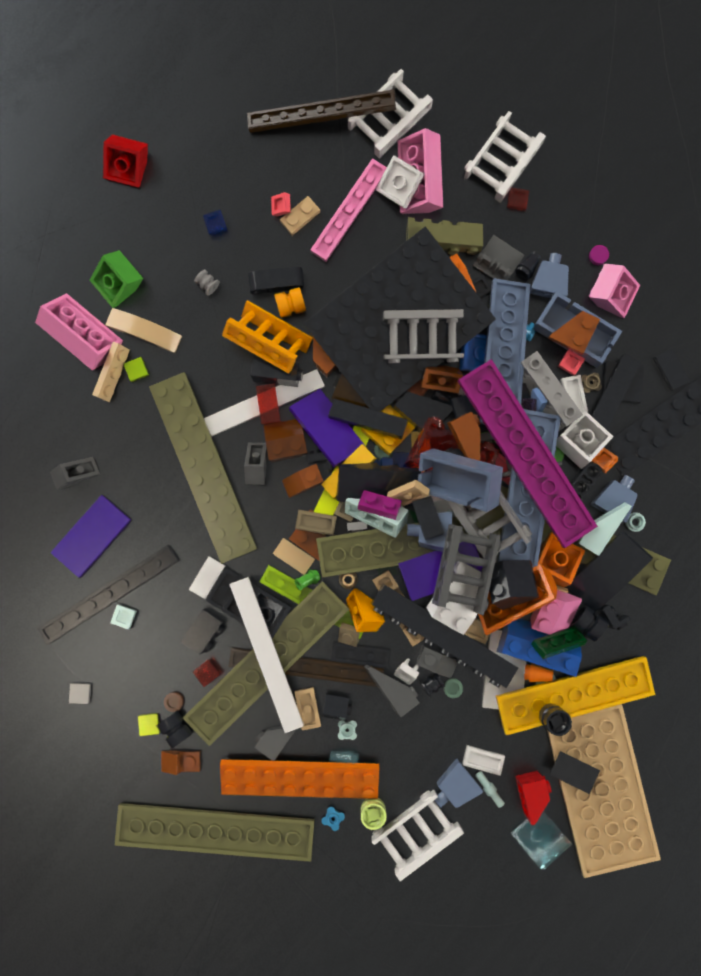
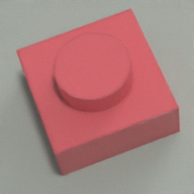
M284 192L271 197L273 216L278 217L291 213L290 194Z
M568 349L558 367L575 376L585 358Z

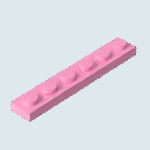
M372 158L310 249L312 254L327 262L377 188L387 167Z

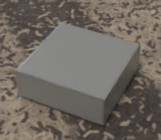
M70 683L69 703L89 704L91 683Z

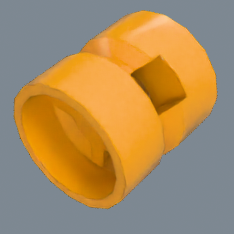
M300 287L289 290L288 294L285 292L274 294L281 318L291 316L292 312L298 314L306 311Z

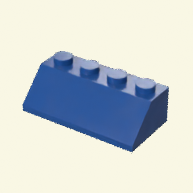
M520 618L503 627L496 651L577 677L582 659L581 647L542 659L531 643L533 640L548 634L532 629L530 621Z

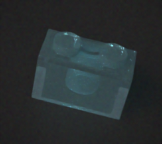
M543 811L535 825H531L528 819H526L512 832V835L542 870L546 869L572 845L570 840L545 811Z

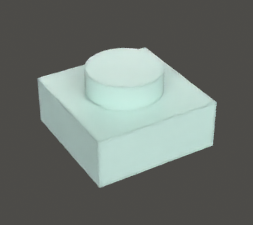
M118 604L110 623L129 630L137 611Z

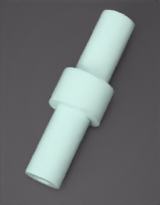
M482 771L476 773L475 776L484 787L483 790L486 795L493 799L498 808L502 807L505 803L496 792L497 788L494 784L488 781Z

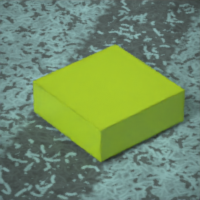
M142 357L124 363L131 382L149 376Z

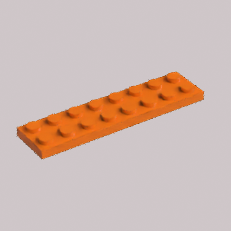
M221 759L220 762L222 795L378 799L379 764L226 759Z

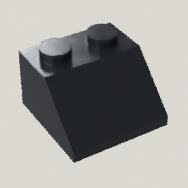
M502 560L495 563L489 588L492 604L505 610L539 598L530 560Z

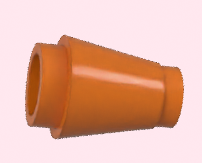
M533 663L531 665L526 664L524 680H529V682H553L554 670Z

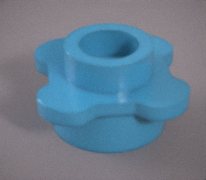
M532 322L530 325L527 324L526 341H531L535 334V324Z
M329 807L326 816L322 818V824L330 826L333 831H337L340 822L345 819V815L334 807Z

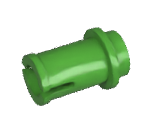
M309 570L307 574L296 578L294 582L296 587L302 590L311 584H317L320 580V575L317 570Z

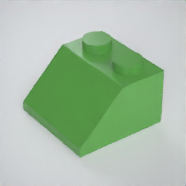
M120 250L103 255L90 278V282L112 308L117 307L133 294L143 280V277Z

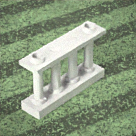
M402 69L397 73H393L388 78L387 83L377 92L397 88L414 104V108L410 112L405 111L396 102V110L394 111L401 117V121L397 124H392L381 112L372 114L388 130L384 137H379L363 121L367 115L348 117V129L351 131L357 125L375 143L374 154L379 159L432 107L433 99L428 94L423 99H419L402 83L404 73Z
M508 111L505 117L501 116L499 118L495 131L473 161L469 160L464 168L466 171L464 178L466 180L473 173L494 187L497 192L494 199L500 203L541 147L546 137L539 132L536 138L533 136L531 138L509 123L512 114L510 111ZM502 130H507L526 143L528 147L526 152H520L500 139L498 136ZM493 143L516 158L518 163L515 167H509L487 152ZM483 158L504 172L507 178L504 182H499L478 168L477 165Z
M428 790L423 793L418 802L386 826L374 830L372 833V843L375 845L381 841L396 862L395 875L399 881H402L464 834L458 822L450 823L434 800L438 798L435 790L431 792ZM427 805L444 827V832L438 836L433 834L418 813ZM411 817L428 839V844L424 847H418L403 826V823ZM395 829L412 850V856L408 859L401 857L387 837Z

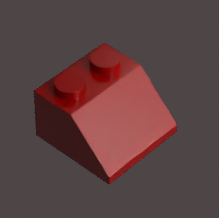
M112 134L104 141L103 178L139 188L147 164L148 144Z
M538 770L515 776L523 812L531 825L537 823L550 801L549 793L552 792L549 781Z

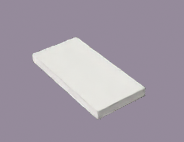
M502 630L490 633L488 649L518 667V670L507 688L502 685L500 688L489 682L491 678L485 675L483 708L498 709L496 695L524 688V674L527 661L496 652Z

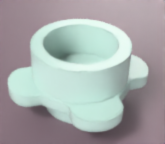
M339 721L338 738L340 740L356 739V721Z

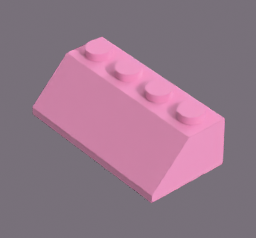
M425 128L397 141L398 158L425 174L407 209L400 206V213L402 214L430 213L443 208L440 134Z
M67 293L40 306L35 323L92 371L105 363L113 342L119 344L123 342L120 337Z

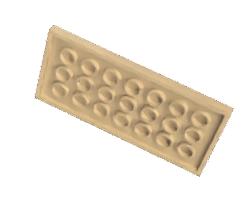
M622 704L572 717V727L563 736H555L547 730L554 761H556L561 751L600 770L590 794L559 780L582 876L587 878L661 860Z

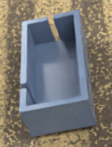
M556 291L536 321L535 331L549 338L552 333L582 311L599 318L600 321L584 354L580 355L585 358L584 361L596 368L603 364L611 351V347L614 346L622 331L575 302L568 310L565 309L571 299Z
M430 449L420 453L419 471L425 472L418 474V481L430 489L429 495L465 506L471 504L472 508L485 512L499 506L503 467L437 449Z

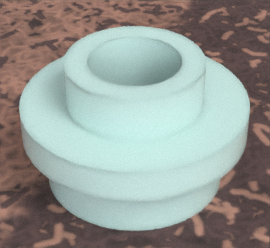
M631 513L626 526L633 532L641 531L645 527V518L640 513ZM633 519L638 521L636 526L632 524Z

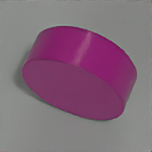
M596 245L589 253V259L595 265H602L609 258V251L603 245Z

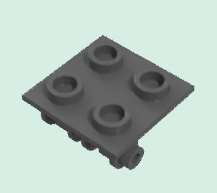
M493 235L477 257L473 266L492 279L508 280L525 255Z

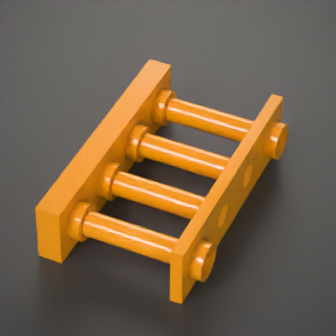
M248 300L241 315L243 318L238 322L230 317L226 321L222 334L223 337L288 374L292 371L297 359L296 352L301 350L307 353L313 339L310 335ZM251 322L257 325L258 329L254 331L246 327V325ZM265 331L275 336L272 341L262 336ZM283 340L292 346L287 350L280 346L279 343Z

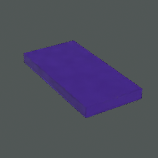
M318 389L291 405L289 410L335 468L343 463L361 444L364 445V443L349 424L328 418L332 403L323 391Z
M101 495L50 553L78 578H81L131 519L104 495Z
M459 543L458 551L460 554L480 558L475 544ZM435 550L398 563L411 601L434 593L443 552ZM468 564L482 572V566Z

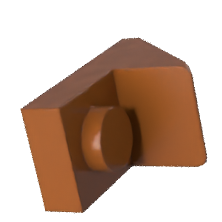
M201 750L161 751V771L173 775H178L180 772H200Z

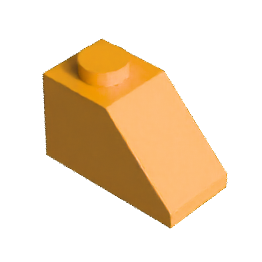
M354 588L346 598V602L356 632H377L385 622L384 615L382 616L373 610L375 606L371 604V598L359 589Z

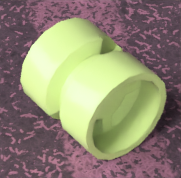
M380 798L365 799L362 802L361 821L366 828L377 830L386 822V808Z

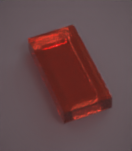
M275 383L256 386L261 424L281 422Z

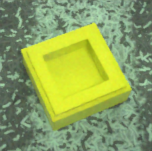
M159 713L138 716L139 736L160 733L156 727L159 724Z

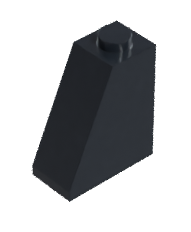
M254 354L250 376L253 382L298 387L299 381L303 379V370H301L299 363L295 361L292 371L288 374Z
M408 391L404 396L400 395L394 401V409L407 419L426 440L453 412L451 405Z

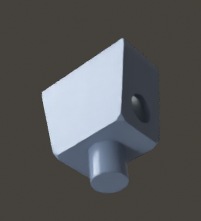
M551 253L549 261L543 260L540 263L530 287V294L551 298L557 291L567 297L569 267L560 264L561 254Z
M624 475L620 483L616 480L610 481L590 505L606 514L625 502L632 507L620 524L627 523L638 495L630 490L635 480Z
M452 512L437 513L444 535L428 540L424 539L420 525L408 524L407 536L419 537L420 547L443 552L449 524L452 525Z
M456 759L437 781L441 792L437 794L438 798L435 799V802L441 808L450 801L455 808H458L482 794L483 790L461 762Z

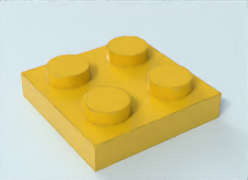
M390 405L380 411L404 418ZM408 422L402 439L361 428V431L387 455H390L411 434L415 427Z

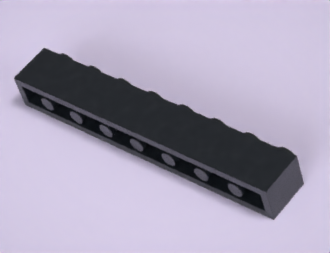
M382 584L371 602L375 606L373 608L374 611L382 616L384 613L391 616L390 621L398 626L401 623L408 627L406 631L414 636L420 634L424 637L423 641L430 646L438 645L441 647L440 652L448 657L451 654L457 657L456 662L464 667L470 665L474 668L472 672L482 678L484 675L491 678L489 682L498 688L501 685L507 688L518 670V667L472 638L432 618L427 610L385 584Z

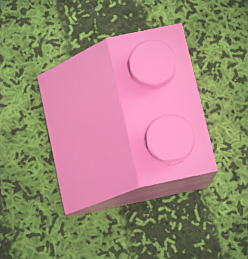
M604 264L589 298L598 307L616 316L625 318L640 284L625 266Z
M557 590L556 600L533 611L530 617L532 629L548 635L569 629L582 598Z

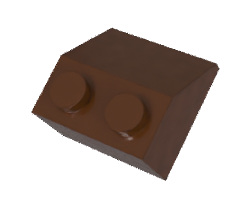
M297 419L264 425L266 447L271 463L308 455L303 427Z

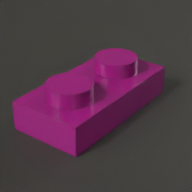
M364 490L358 503V510L396 520L402 500Z

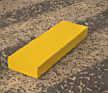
M361 444L342 464L372 463L377 458L365 445ZM339 467L321 484L334 499H336Z

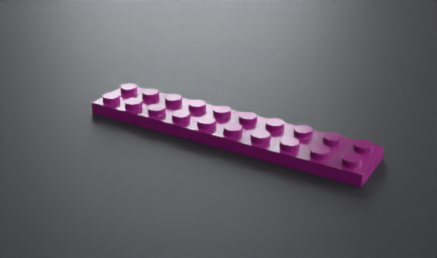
M492 359L460 378L457 382L561 546L566 548L598 527Z

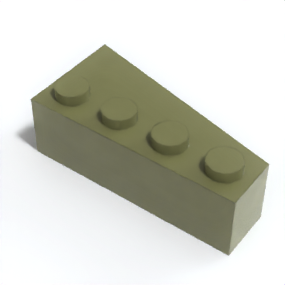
M408 217L406 241L426 226L443 250L450 255L459 254V252L475 255L481 252L483 248V224L458 222L456 225H453L452 222L445 220L437 224L431 222V219L415 222V218Z

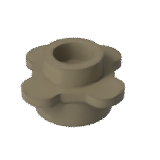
M598 373L588 376L585 374L581 377L585 393L601 390L602 385L600 384L601 381Z

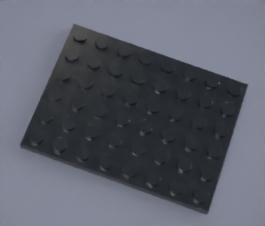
M425 226L304 322L303 325L369 409L380 412L422 379L425 368L437 367L446 360L400 359V363H388V360H384V355H390V324H388V320H383L384 311L463 309V318L458 319L456 323V351L494 322L496 318ZM440 319L439 323H437V354H449L448 323H446V319ZM399 320V324H397L398 355L410 354L409 323H407V320ZM419 320V323H417V354H429V323H427V320Z

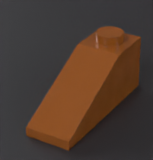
M468 412L447 424L465 457L480 461V428L478 426L480 421L476 414L473 415L472 412Z

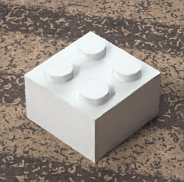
M585 410L582 412L583 416L571 423L557 438L556 444L581 469L590 463L614 437Z

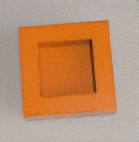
M603 447L591 460V463L598 464L602 472L606 473L618 462V457Z

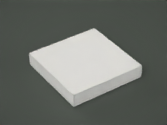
M393 155L376 191L407 209L425 174Z

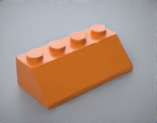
M541 564L533 568L539 594L537 599L502 610L492 604L489 591L487 598L489 602L488 608L484 615L478 614L486 635L556 600L557 586L551 572Z

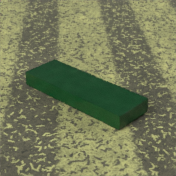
M572 627L535 639L531 645L542 659L584 646L587 639L579 630Z

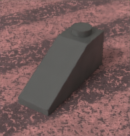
M369 665L364 666L398 716H404L419 704L416 698L418 694L412 686L409 688Z

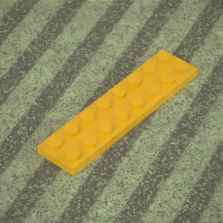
M641 656L577 674V677L570 675L555 679L553 682H544L496 695L495 697L505 735H510L543 726L539 720V712L543 706L549 703L560 706L572 718L653 696L655 691L647 657Z

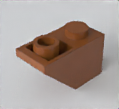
M313 337V363L328 377L337 367Z

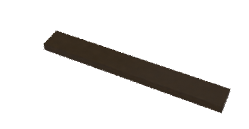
M393 89L247 113L248 130L252 133L396 110L395 91Z
M231 647L228 667L234 668L251 650ZM300 657L285 672V675L377 687L363 665ZM373 667L376 670L384 673V668Z

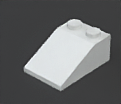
M457 562L454 567L456 574L475 578L481 577V572L467 563ZM453 581L449 591L452 594L476 598L478 586ZM432 600L426 607L432 618L463 635L477 616V613L473 612L474 606L450 601L446 603V608L432 604Z

